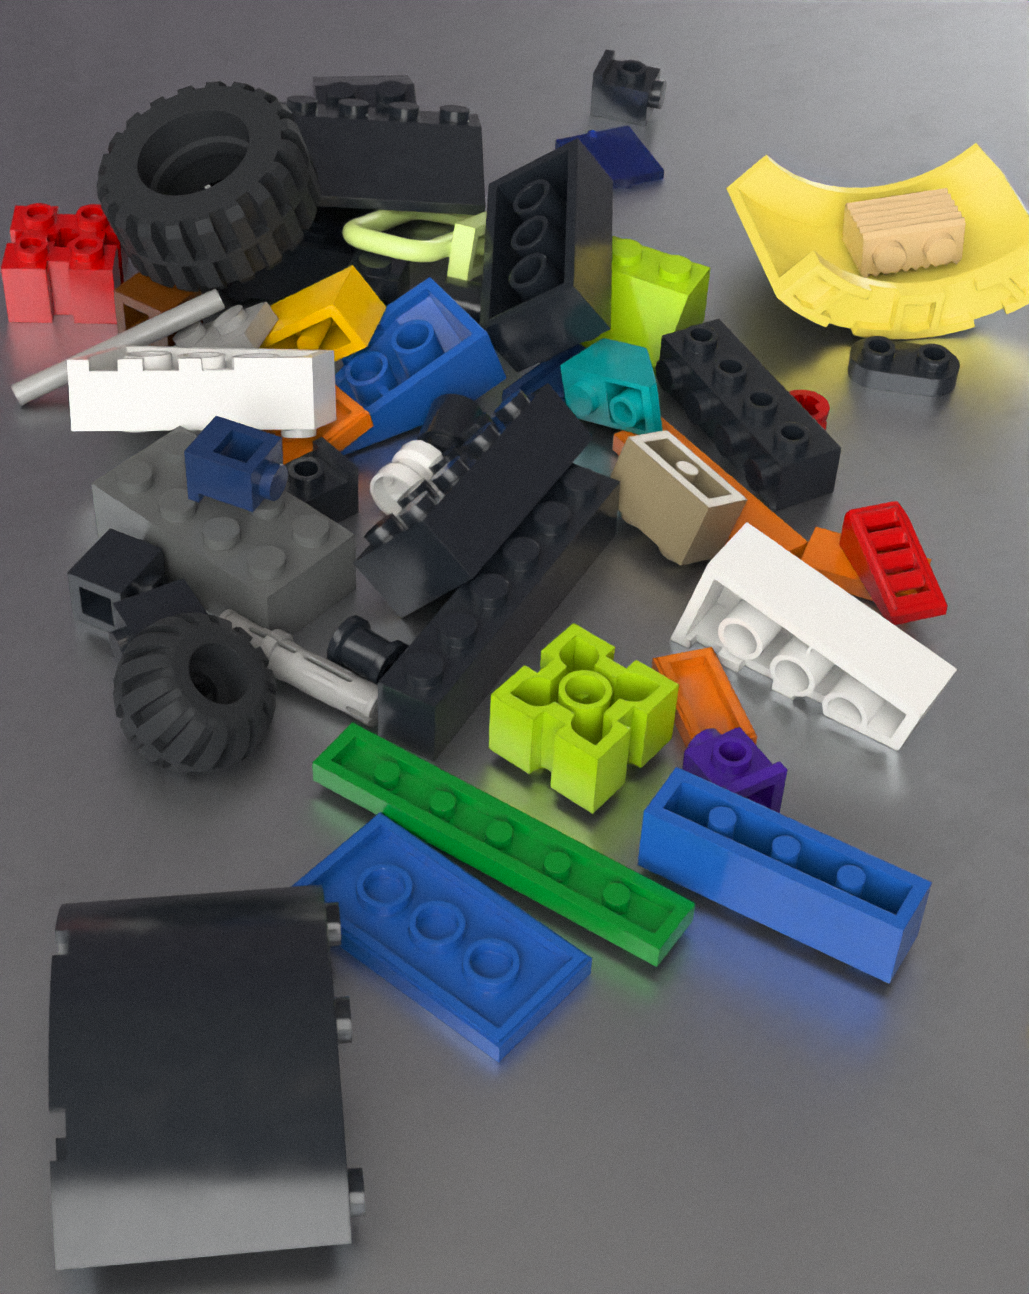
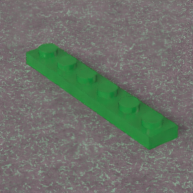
M353 722L312 762L313 781L376 815L381 812L416 837L658 967L693 921L696 905L693 901Z

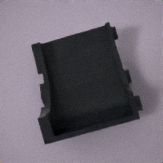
M322 885L61 904L55 926L56 944H58L59 955H52L48 1050L50 1114L65 1112L66 1137L56 1138V1161H50L55 1271L352 1243L350 1218L366 1216L363 1169L362 1167L347 1168L338 1044L352 1043L351 1010L349 996L334 997L330 946L341 945L339 902L325 903Z

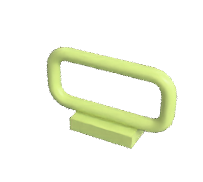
M378 210L350 220L343 227L342 235L345 241L355 248L395 259L412 262H435L449 257L447 276L471 280L483 274L487 211L477 215ZM412 220H425L454 226V231L432 240H413L382 233V231Z

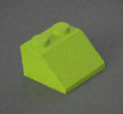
M612 236L611 330L602 333L591 341L580 343V345L588 348L600 339L606 338L645 347L648 350L656 376L655 368L660 358L662 335L703 323L711 268L692 262L681 255H671L641 245L632 239Z

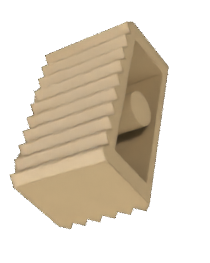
M947 188L846 203L843 241L861 276L867 278L870 274L876 277L881 272L885 275L892 272L896 274L901 269L907 272L911 267L915 270L921 266L927 269L931 264L935 267L942 264L947 266L951 261L957 264L962 259L966 226L965 217H962L961 211H958V205L955 206L954 199L952 200L951 194H948Z

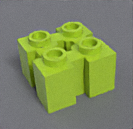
M573 623L541 650L540 671L538 673L524 665L491 693L488 749L528 774L536 769L546 768L551 772L550 787L593 814L625 784L628 764H635L642 768L672 739L679 684L638 660H635L627 668L621 666L614 661V646Z

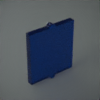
M629 125L598 132L589 130L587 134L555 140V149L579 138L613 180V189L620 187L630 189L635 184L664 179V169Z

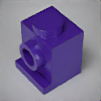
M740 727L724 734H720L715 728H709L698 733L690 741L687 749L684 751L683 770L780 813L788 770L780 761L772 764Z

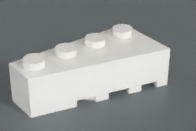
M120 345L67 360L71 431L141 433L174 430L182 426L193 434H200L217 415L259 430H281V437L308 438L316 436L317 428L336 421L334 350Z
M748 522L741 527L708 563L670 639L688 649L695 642L707 648L712 647L717 652V658L721 665L737 673L743 666H746L773 679L772 690L792 700L796 696H807L822 703L825 716L896 751L901 748L931 709L957 671V668Z

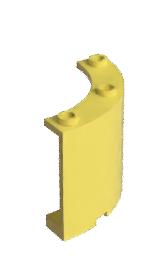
M977 143L947 163L922 175L892 184L865 188H845L809 181L781 167L766 154L726 188L776 297L794 312L821 326L827 327L830 323L849 328L854 336L865 338L882 336L890 340L919 339L967 330L975 327L974 319L992 314L1000 309H1004L1007 315L1029 304V213L1002 170ZM947 188L948 194H951L952 200L954 199L955 206L958 205V211H961L962 217H965L966 226L962 259L957 264L951 261L947 266L942 264L935 267L931 264L927 269L923 266L917 270L911 267L907 272L901 269L896 274L892 272L885 275L881 272L876 277L872 274L867 278L861 276L843 241L845 204Z

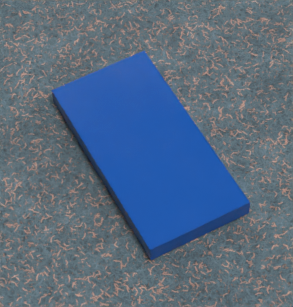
M381 812L291 886L322 885L325 903L339 902L341 945L339 947L498 1063L591 974L592 957Z

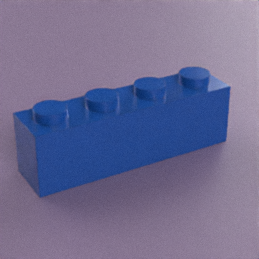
M676 767L643 813L638 866L888 984L892 981L918 936L932 885L931 881L681 768Z

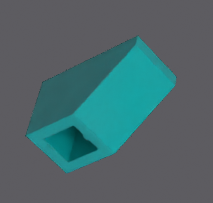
M602 338L560 365L565 402L578 419L639 435L663 431L657 381L647 348Z

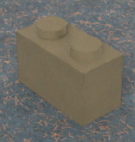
M667 430L629 436L610 475V478L620 481L618 510L622 519L630 525L638 527L659 546V551L663 556L678 563L680 566L714 558L724 547L748 500Z

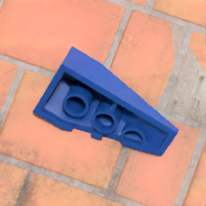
M431 277L386 306L368 346L341 359L344 366L335 375V385L368 411L374 426L343 449L341 453L347 455L423 425L432 402L441 395L459 394L475 401L507 378L488 333Z

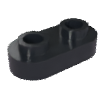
M871 336L856 342L851 347L847 372L854 382L867 388L939 397L947 395L954 390L960 363L953 353L939 344L923 345L894 341L882 336Z

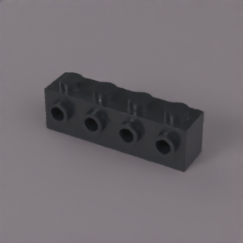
M719 318L662 335L660 358L655 368L660 387L665 392L671 394L686 411L690 421L704 431L715 444L720 455L728 458L744 476L749 487L754 492L759 493L775 512L834 492L841 447Z

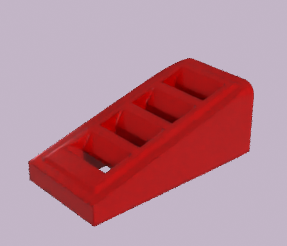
M891 501L849 510L844 516L839 545L883 617L892 624L898 625L946 615L947 602L912 523L898 501ZM904 571L903 573H898V574H893V575H888V576L886 575V574H891V573H896V572ZM911 589L917 591L915 594L896 597L894 594Z

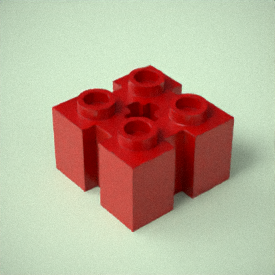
M34 203L28 206L15 205L10 226L11 243L6 244L1 266L8 321L16 323H53L54 315H73L74 323L117 324L113 290L125 282L128 256L105 216L101 205H84L77 210L76 214H59V206H50L45 203Z

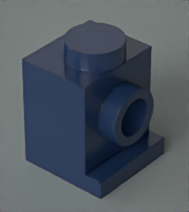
M216 415L184 451L188 499L199 503L204 496L254 512L264 499L278 500L286 487L288 469L283 465L282 437Z

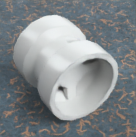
M411 440L405 443L393 457L392 463L383 466L370 482V493L380 510L386 515L393 513L396 517L402 510L397 500L419 480L425 478L428 482L434 474L428 467L442 453L431 444L421 440Z

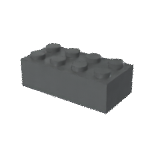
M182 426L175 428L91 483L98 538L100 539L111 528L162 548L165 577L168 579V583L184 578L204 609L219 617L225 610L232 609L250 621L271 631L282 629L293 636L356 589V566L353 564L356 560L355 534L284 490L276 501L264 499L254 512L204 496L199 503L188 499L184 451L195 440L197 435Z

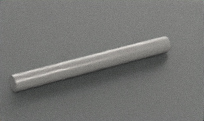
M214 288L10 386L22 406L68 384L67 360L120 345L148 346L225 309V306L217 290Z

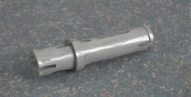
M227 609L221 613L219 617L232 622V629L241 627L253 637L250 643L255 649L261 646L269 660V665L266 669L273 671L274 678L285 681L319 701L339 709L370 728L378 725L377 684L367 681L344 667L301 647V645L294 642L291 634L282 629L271 631L250 621L232 609Z

